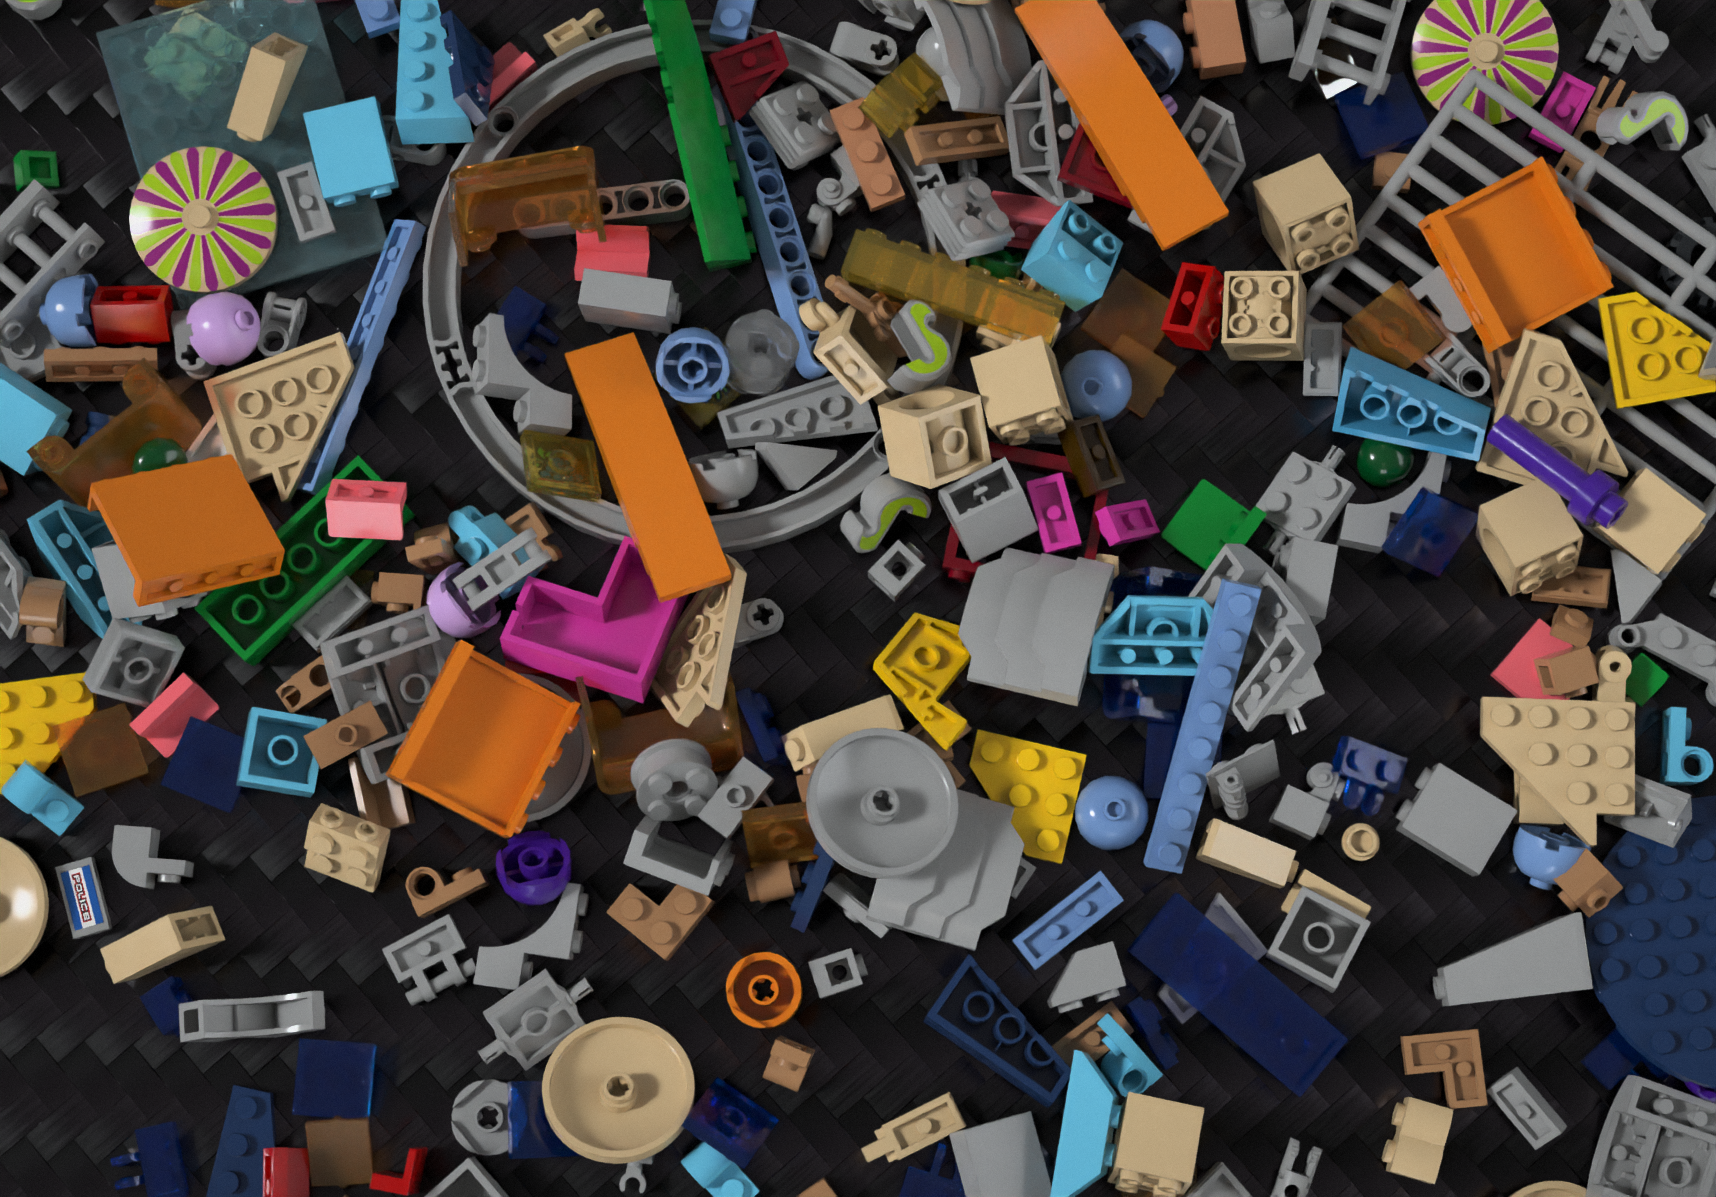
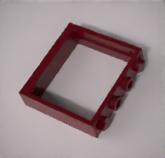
M988 441L992 463L1006 457L1011 468L1045 475H1054L1062 472L1063 478L1075 480L1065 456ZM1109 490L1096 494L1084 558L1096 559L1101 531L1095 512L1106 507ZM951 524L942 572L949 573L948 578L958 579L959 582L967 583L970 582V578L975 577L977 568L986 563L975 562L972 564L970 560L956 558L959 538Z

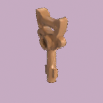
M830 275L826 279L825 287L834 292L835 297L844 303L848 302L864 313L869 326L875 331L874 335L877 340L884 342L899 358L908 356L890 326L893 317L904 305L891 302L881 291L868 299L849 286V282L840 276Z

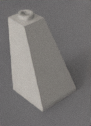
M1582 913L1563 915L1438 968V976L1433 977L1436 999H1442V1006L1593 989Z

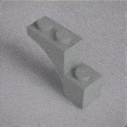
M1245 0L1251 47L1259 63L1294 57L1293 18L1284 0Z
M489 313L479 325H476L473 333V345L477 347V359L472 368V379L476 381V395L517 400L514 406L513 418L515 422H518V435L559 441L572 429V395L554 390L530 375L517 360L508 343L504 327V315Z
M1429 451L1422 471L1416 481L1405 491L1393 498L1372 504L1346 503L1341 511L1335 545L1380 553L1385 544H1391L1395 524L1390 523L1389 519L1429 527L1435 521V517L1441 518L1445 503V496H1440L1442 482L1447 483L1451 470V461L1446 460L1447 455Z
M568 883L552 916L541 928L527 938L499 947L479 946L473 984L509 990L517 989L530 980L532 976L533 962L527 961L528 954L573 961L574 953H580L583 940V931L577 930L579 917L586 916L589 894L583 893L584 886Z
M308 991L256 998L198 1000L179 1004L180 1042H220L237 1038H277L325 1029L323 991Z

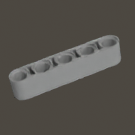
M671 179L522 199L516 204L513 216L519 231L525 237L538 239L576 234L577 224L640 226L685 219L691 213L692 206L687 185L680 180ZM673 194H681L685 197L683 203L676 207L668 205L666 200ZM644 198L649 201V204L642 211L632 210L630 205L635 199ZM601 203H609L613 206L611 212L604 216L597 215L594 211ZM572 207L577 210L576 215L570 220L559 218V214L564 208ZM530 212H537L541 214L537 223L533 225L523 223L525 215Z

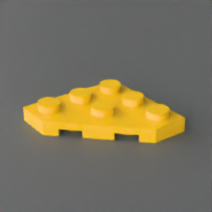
M1637 292L1599 298L1597 300L1616 409L1716 392V381L1704 380L1698 377L1711 343L1670 314L1665 313L1650 303L1648 299Z
M86 672L0 684V796H4L1 793V787L25 760L44 774L49 766L58 760L74 740V735L82 725L89 721L98 710L96 693L90 692V689L83 681Z
M978 730L969 767L990 800L1015 807L1011 824L1024 842L1023 854L1027 857L1062 864L1087 755Z

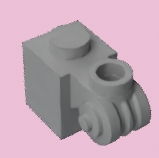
M843 145L831 153V165L839 173L841 179L837 181L833 178H825L821 180L817 187L819 205L821 207L826 205L831 211H836L839 216L850 211L856 204L854 198L863 194Z
M1326 762L1314 765L1307 772V783L1313 788L1311 792H1303L1290 785L1283 788L1269 822L1308 840L1313 839L1316 833L1323 835L1331 818V815L1326 813L1331 799L1338 801L1346 784V781L1338 776L1335 767Z

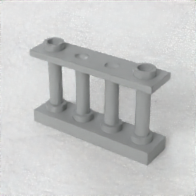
M1311 0L1288 77L1303 81L1309 70L1315 71L1318 68L1368 86L1363 103L1371 105L1378 94L1384 95L1388 87L1391 74L1386 73L1406 1L1410 2L1411 0H1393L1391 9L1364 0ZM1337 6L1385 23L1386 26L1382 40L1331 23L1332 19L1326 17L1329 8L1334 9ZM1328 37L1376 54L1377 57L1373 71L1371 72L1323 55L1322 50L1317 49L1319 40H1324Z
M35 179L0 215V280L16 294L13 300L2 311L0 310V344L5 348L13 340L17 339L22 334L24 328L38 315L40 304L45 303L46 295L51 286L62 278L74 276L88 260L95 256L98 249L105 243L85 222L78 230H75L53 211L60 202ZM42 221L67 241L53 257L28 237ZM17 248H20L41 267V270L27 284L3 264Z

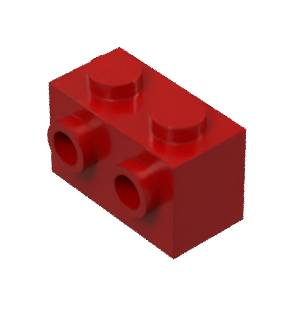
M1182 262L1161 326V330L1178 347L1210 351L1213 339L1218 336L1220 330L1219 320L1223 311L1224 276L1215 266Z
M170 285L97 286L90 304L97 343L122 345L127 342H147L149 344L170 342L173 334L171 315L174 311Z

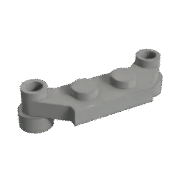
M1661 613L1653 621L1623 626L1620 624L1608 632L1606 645L1618 646L1626 654H1629L1636 648H1642L1707 682L1706 698L1711 705L1716 707L1715 641ZM1622 633H1626L1629 636V643L1623 641Z

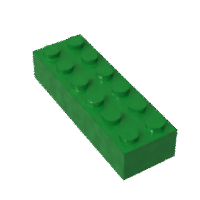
M359 456L333 478L383 481ZM331 481L276 532L278 539L285 549L279 575L215 589L194 608L246 663L253 667L295 629L292 626L294 622L346 575L350 577L388 541L385 539L329 536L326 497ZM404 504L402 511L403 526L415 516L409 507Z

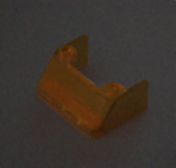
M577 146L467 165L457 168L449 174L448 216L460 267L468 266V250L472 252L485 251L496 241L497 233L568 221L569 226L580 233H591L597 230L599 243L607 241L605 214L594 151L591 147Z
M730 670L721 709L718 711L705 703L702 713L693 719L688 728L677 723L667 708L621 718L619 708L614 702L600 700L589 703L583 676L575 677L598 787L604 793L620 794L636 790L630 776L633 762L646 748L664 740L688 739L701 744L709 752L712 761L711 769L714 773L734 768L744 756L735 687Z

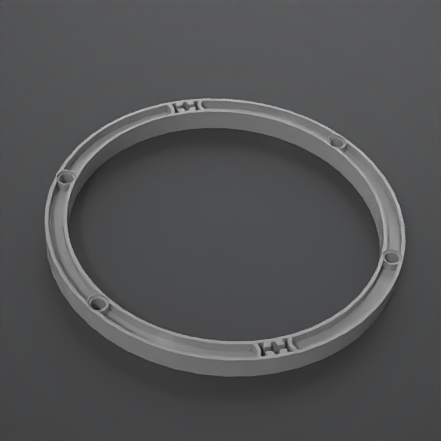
M691 20L704 62H708L707 58L710 54L735 46L710 41L709 32L713 20ZM649 24L610 33L573 48L545 64L518 84L489 112L488 119L482 122L473 133L475 142H467L448 174L437 200L428 231L423 264V309L427 339L433 362L448 401L469 437L493 468L519 493L531 502H535L543 511L576 530L617 545H621L624 536L631 537L621 507L579 491L572 494L561 487L554 488L549 486L547 482L539 480L537 474L541 471L530 470V467L540 464L529 463V458L533 457L513 439L495 416L483 395H476V381L472 379V365L464 339L461 316V273L465 247L472 222L484 193L502 163L517 144L541 120L565 102L591 87L623 74L660 66L652 40L653 34ZM751 25L747 40L760 37L775 30ZM776 31L789 62V66L780 77L796 83L803 80L807 81L808 84L817 90L819 95L827 98L838 107L864 97L888 156L895 164L911 192L927 236L933 271L932 310L936 314L937 320L930 327L945 337L950 344L953 357L949 370L932 386L938 384L947 386L954 369L962 338L966 304V259L959 261L951 260L917 204L921 202V198L925 197V193H929L928 189L931 187L936 188L947 185L938 163L916 166L904 136L908 128L914 125L901 109L871 80L843 60L819 47ZM509 120L514 122V126L508 132L497 131V126L502 121ZM452 354V357L459 366L457 371L462 383L456 384L455 379L449 372L451 371V366L446 355ZM882 427L851 459L830 475L803 491L775 503L747 511L709 516L723 553L747 551L785 541L820 526L858 502L869 483L879 476L890 473L887 455L882 454L878 449L879 445L884 441Z

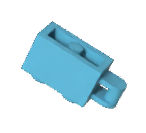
M471 505L452 512L448 517L450 528L460 538L454 545V548L471 566L517 536L496 512L484 517L477 508ZM523 547L515 552L521 564L530 559ZM545 565L533 571L499 595L506 599L520 592L527 577L535 578Z

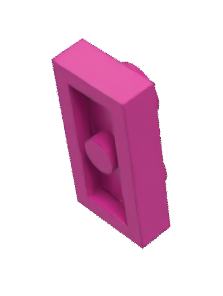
M1563 71L1540 114L1571 135L1596 87ZM1532 128L1528 136L1529 138L1558 153L1562 152V147L1535 128Z
M1062 472L1027 481L1026 488L1044 552L1051 554L1081 546L1080 534Z
M1146 499L1106 506L1095 512L1099 521L1100 531L1107 539L1109 546L1147 539L1160 533Z

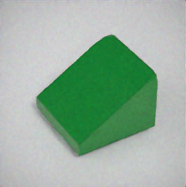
M20 150L14 157L17 192H23L34 179L45 189L59 187L55 151Z
M1639 653L1631 660L1632 669L1630 675L1626 678L1625 695L1630 697L1639 707H1642L1670 676L1645 654Z

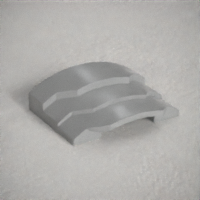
M914 0L917 10L926 11L935 31L941 52L943 69L946 72L941 79L952 110L1005 115L1003 104L1032 69L1024 31L1008 0H993L980 5L961 4L948 0Z
M1225 544L1188 597H1203L1214 609L1222 578L1256 585L1262 589L1228 708L1229 715L1236 716L1248 732L1253 731L1271 705L1277 704L1295 679H1302L1322 651L1317 631L1310 616L1283 579L1243 544Z
M1006 547L1000 559L979 566L968 595L958 631V636L971 655L967 681L1078 706L1087 675V659L1101 609L1107 603L1114 578L1115 565L1078 557L1076 561L1046 553L1039 555Z
M429 605L320 643L327 676L340 715L342 716L371 700L388 732L383 737L355 751L371 784L390 779L385 774L456 643L454 637L436 626L430 614Z
M956 789L958 796V818L949 843L934 861L920 871L900 878L877 879L866 920L975 951L981 930L1005 917L1024 842L1011 824L1015 807Z
M1627 1075L1613 1101L1602 1128L1590 1169L1586 1197H1716V1104L1639 1076Z

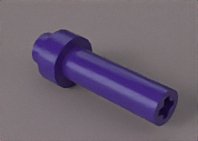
M1505 414L1490 430L1487 442L1568 500L1567 512L1584 525L1588 526L1596 521L1606 529H1609L1626 510L1628 501L1617 494L1619 488L1617 481L1600 469L1589 474L1510 415Z

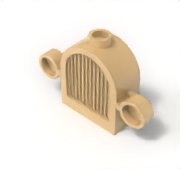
M812 298L799 307V314L804 324L812 331L818 330L820 333L813 353L860 405L873 398L878 406L900 398L899 390L894 389L887 381L893 375L898 356L884 342L876 339L875 331L869 326L864 313L852 305L836 313L828 303L821 302L817 298Z

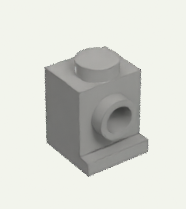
M897 540L868 571V578L895 602L925 570V564L922 562L925 557L910 542L905 546ZM897 564H902L905 566L906 572L902 576H896L893 574L892 568Z
M852 948L808 962L820 999L863 985L861 977L868 975L861 953L854 955ZM839 965L844 966L847 970V975L842 980L835 979L832 974L833 969Z

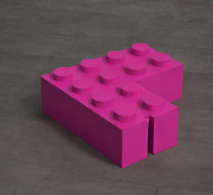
M624 536L598 598L528 576L515 603L517 611L512 610L500 637L503 657L509 661L644 703L689 594L660 603L650 575H647L638 548L635 547L631 537Z

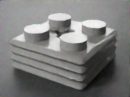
M800 81L760 98V101L749 111L754 122L789 169L834 150V147L838 146V143L841 142L830 113L820 101L817 90L808 84L807 81Z
M979 178L928 189L929 193H925V197L921 198V202L917 203L952 261L1003 250L1004 246L1008 245L1007 242L1011 241L1012 237H1015V233L1009 225L1007 215L998 208L990 195L991 190L989 186Z
M114 618L83 677V681L92 693L147 708L163 693L185 647L177 639L176 635Z

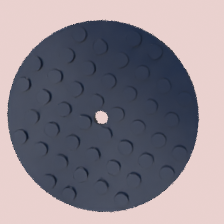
M1705 796L1691 799L1692 820L1674 848L1630 831L1622 836L1601 864L1614 876L1623 889L1610 899L1605 908L1597 911L1590 918L1584 913L1583 926L1592 986L1599 1002H1603L1607 1012L1617 1026L1615 1028L1643 1057L1664 1072L1688 1083L1690 1081L1703 1087L1715 1089L1714 1091H1716V796Z

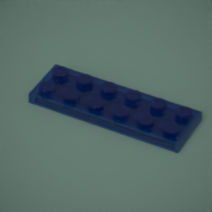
M1177 892L1171 896L1127 949L1128 952L1298 1097L1304 1094L1348 1040Z

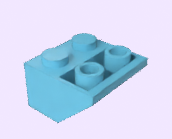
M1068 200L1032 242L1021 270L1076 312L1103 296L1123 242L1071 200Z

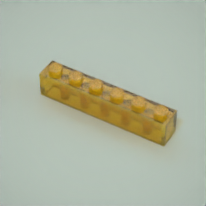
M867 228L865 232L856 229L841 269L843 279L907 302L913 299L921 300L927 303L935 312L1020 342L1042 335L1049 347H1051L1066 303L1059 300L1060 296L1044 289H1040L1039 292L1025 288L1023 282L1011 277H1005L1004 280L990 276V271L977 265H970L967 268L955 264L956 261H952L948 255L943 253H935L932 256L921 252V247L908 241H901L900 244L886 239L887 236L884 233Z

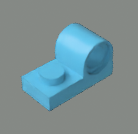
M1670 707L1662 713L1660 784L1670 786L1694 785L1706 780L1713 771V759L1706 750L1699 747L1685 746V740L1690 739L1692 729L1691 719L1686 718L1687 708ZM1686 757L1696 760L1699 768L1696 776H1692L1685 771L1684 760Z
M27 760L20 765L1 787V793L11 803L25 813H31L58 836L66 830L84 809V805Z
M1108 1013L1097 1022L1099 1027L1107 1034L1102 1041L1110 1049L1102 1060L1101 1071L1122 1096L1126 1097L1128 1092L1141 1094L1163 1076Z
M710 1134L681 1160L682 1165L703 1188H706L713 1197H754L760 1191Z

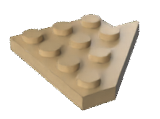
M1524 328L1487 436L1495 423L1502 416L1508 414L1589 474L1595 472L1597 468L1627 478L1628 471L1560 338ZM1486 436L1480 459L1475 467L1477 471L1522 485L1538 479L1487 442Z
M335 333L203 381L227 454L233 455L248 483L273 475L281 501L284 503L291 501L355 369L343 333Z
M725 553L723 554L731 572V580L699 590L676 624L651 684L674 720L687 728L693 719L702 713L705 703L718 711L723 704L747 573L736 559Z
M1506 697L1481 698L1480 736L1588 847L1597 845V815L1631 817L1635 815V702Z

